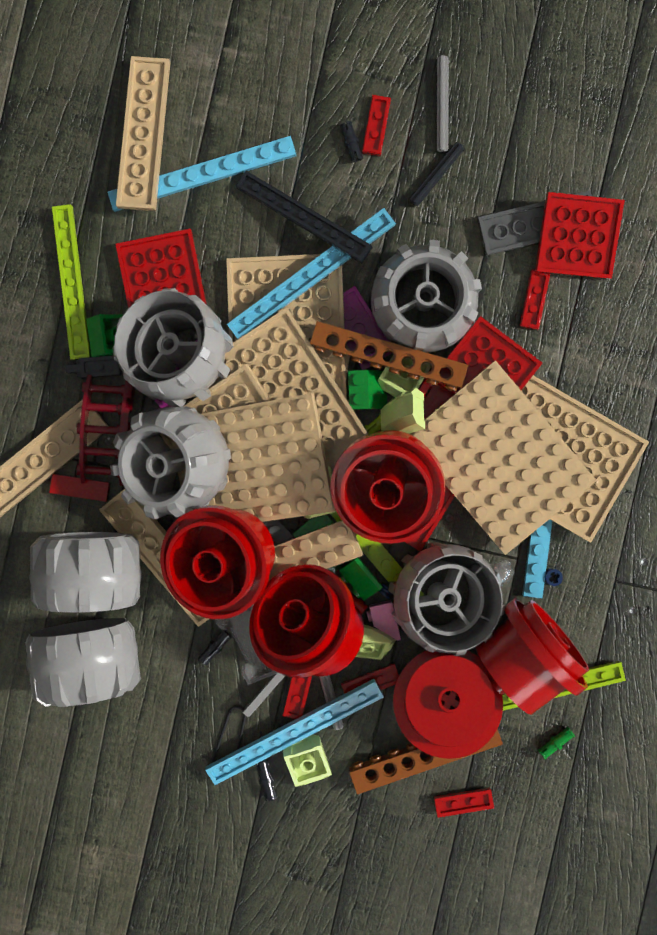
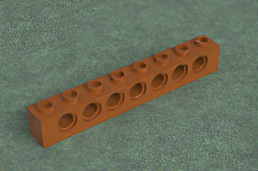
M319 321L316 322L310 342L316 351L325 353V350L332 351L333 356L344 358V355L352 357L351 361L361 364L363 361L370 363L371 367L381 369L382 366L387 367L391 373L400 375V372H404L411 379L419 380V377L427 379L426 383L436 386L438 383L445 384L446 389L456 391L457 388H462L468 365ZM330 336L338 338L337 343L333 346L327 344ZM349 341L355 342V350H346V344ZM367 347L375 349L373 356L368 357L364 354ZM386 352L393 353L394 359L391 362L383 360V355ZM406 357L411 358L413 361V365L409 368L404 367L401 363ZM423 363L431 365L432 370L429 373L421 371L420 367ZM443 368L448 369L451 373L447 379H443L439 374Z
M498 729L484 747L468 756L503 745ZM410 743L406 745V748L400 750L398 748L392 749L386 755L372 756L369 761H357L349 767V772L356 793L360 794L465 757L446 759L429 755L423 758L420 756L422 751ZM410 757L412 760L410 763L404 764L402 759ZM387 763L394 765L390 770H386L383 767ZM369 769H373L376 772L373 776L365 774Z

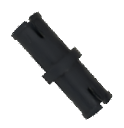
M347 121L348 130L345 123H342L340 128L345 139L344 145L348 148L351 162L356 163L355 154L358 161H361L363 156L352 122Z
M223 629L214 641L208 643L209 646L198 657L200 662L208 665L216 654L222 652L223 646L232 638V635Z
M266 759L257 763L256 766L260 778L258 781L262 786L265 801L276 799L277 795L273 784L274 777L271 776L268 760Z

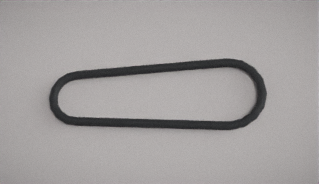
M233 706L229 709L212 758V763L215 762L231 711L236 708L244 711L243 707ZM245 714L243 716L237 750L240 749V744L246 721Z

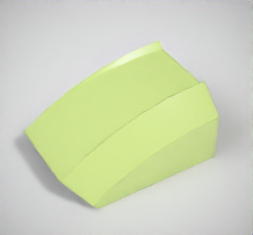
M408 357L404 358L401 362L406 368L413 365L412 359ZM423 363L420 369L423 373H428L431 365ZM385 367L378 382L382 390L396 397L408 390L418 389L424 378L419 377V380L407 377V373L400 372V375L389 372V368Z
M414 388L401 393L381 409V431L395 430L409 434L425 429L424 393Z
M364 625L363 641L356 657L381 660L391 650L396 640L376 628Z
M312 734L283 750L284 759L295 787L322 780L332 775L318 735Z

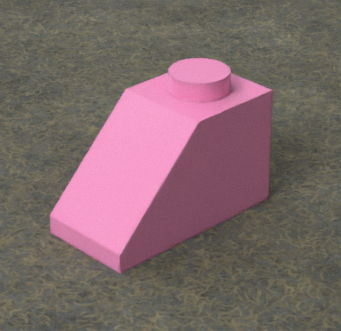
M388 600L369 605L370 610L366 611L369 622L373 621L374 627L395 640H401L398 625L391 614L394 611L392 601Z

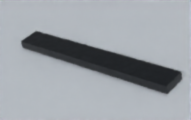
M245 171L236 184V188L361 264L373 248L371 244L248 171Z

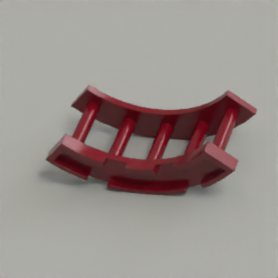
M88 374L86 382L82 383V393L84 395L81 421L77 423V434H80L77 475H80L81 483H85L87 474L111 475L110 467L88 466L87 455L114 456L118 459L119 449L87 447V433L116 435L117 433L130 430L129 412H132L135 387L128 381L125 382V385L121 386L93 385L92 375ZM92 392L121 394L123 396L122 403L118 405L91 403ZM89 411L116 412L118 415H121L120 425H117V427L88 425ZM116 475V478H119L120 486H124L120 476Z

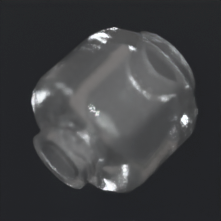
M504 559L493 561L491 568L498 572L502 579L501 589L502 587H508L515 573L511 563Z

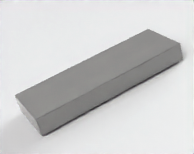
M276 672L244 708L243 714L250 717L285 676Z

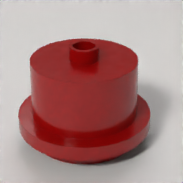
M395 430L376 432L357 439L341 454L331 477V498L341 520L356 534L374 542L400 543L421 535L435 522L444 503L445 477L441 465L433 452L413 435Z
M217 505L202 506L179 517L168 529L160 552L162 575L171 594L190 612L209 619L231 618L243 613L255 604L267 586L275 560V547L272 536L259 518L244 510Z
M304 564L285 569L267 583L263 594L253 605L249 623V634L256 655L263 664L273 671L295 678L312 675L328 676L347 667L356 657L363 641L364 623L359 609L354 604L350 590L338 576L324 567Z
M514 598L506 604L505 612L508 619L491 633L493 636L487 643L482 642L476 646L481 661L490 673L488 678L491 684L501 695L506 694L527 714L532 715L565 689L578 696L588 688L583 676L589 671L586 661L559 625L533 600L523 604L520 600Z
M427 650L413 658L402 670L394 689V713L404 736L422 752L446 759L465 757L484 747L494 736L502 718L503 695L491 684L488 678L490 673L480 657L469 651L465 655L455 656L452 653H438L435 651L432 653Z

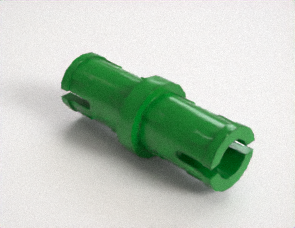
M567 726L555 737H550L551 740L538 749V752L546 760L555 751L561 750L562 746L575 737V735Z

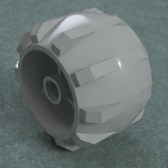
M430 239L427 245L408 247L405 244L397 248L396 254L389 258L383 266H380L371 290V309L377 325L390 342L422 352H436L455 344L466 334L478 315V293L482 290L480 279H475L467 266L466 261L468 257L462 251L456 255L450 250L440 247V241ZM423 269L422 283L415 291L412 301L398 308L395 300V289L398 282L408 273ZM429 270L440 273L449 281L455 296L454 309L438 300L440 291L436 284L429 282ZM420 295H428L430 302H424ZM414 307L423 312L434 308L447 316L448 319L436 326L423 327L409 322L402 314Z
M165 288L162 291L150 293L134 301L135 303L127 309L117 324L113 346V357L119 363L124 373V379L152 400H163L171 407H183L186 399L197 396L202 401L211 397V392L208 388L218 377L227 378L230 368L224 364L225 353L233 348L232 338L223 330L220 318L196 295L178 292L175 288ZM187 329H196L198 342H183L175 334ZM176 366L180 369L176 372H173Z
M188 406L163 407L139 413L131 418L130 430L117 433L113 441L114 446L119 449L118 463L110 465L111 475L120 476L125 487L121 497L127 505L138 502L144 506L143 511L148 518L158 519L166 515H174L177 518L196 508L207 506L219 491L224 490L228 482L227 473L231 453L220 432V426L214 420L210 421L204 415L198 413L195 408ZM161 433L166 434L176 442L180 449H170L159 435ZM186 468L182 487L179 491L172 490L176 473Z
M117 532L58 533L40 536L30 546L29 580L31 585V601L37 609L50 612L109 611L134 606L140 598L142 578L140 544L132 534Z
M433 542L427 543V549L422 550L415 556L407 554L401 560L404 568L400 572L397 581H390L388 591L394 594L395 610L391 614L395 622L401 626L411 640L432 653L435 651L438 653H452L455 656L465 655L467 650L478 646L482 642L487 643L493 636L491 633L497 626L500 616L504 615L505 604H503L500 586L502 579L499 573L494 571L488 562L482 558V555L463 546ZM449 568L443 583H433L429 586L427 595L419 597L424 582L433 573ZM463 573L468 582L469 596L467 604L461 612L458 608L461 604V596L456 588ZM436 605L444 611L452 612L456 619L444 625H433L425 621L419 607Z
M126 618L95 619L48 627L30 633L25 642L27 652L26 667L30 676L33 700L45 707L50 705L68 707L122 696L126 691H132L141 680L135 630Z

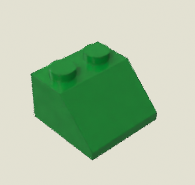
M99 314L86 319L92 357L113 356L116 327L124 314Z
M348 371L349 404L353 410L382 409L387 404V392L381 389L378 382L383 371Z
M359 557L349 560L339 568L341 572L339 577L345 584L349 582L352 585L351 591L357 598L362 597L365 600L383 588L379 580Z

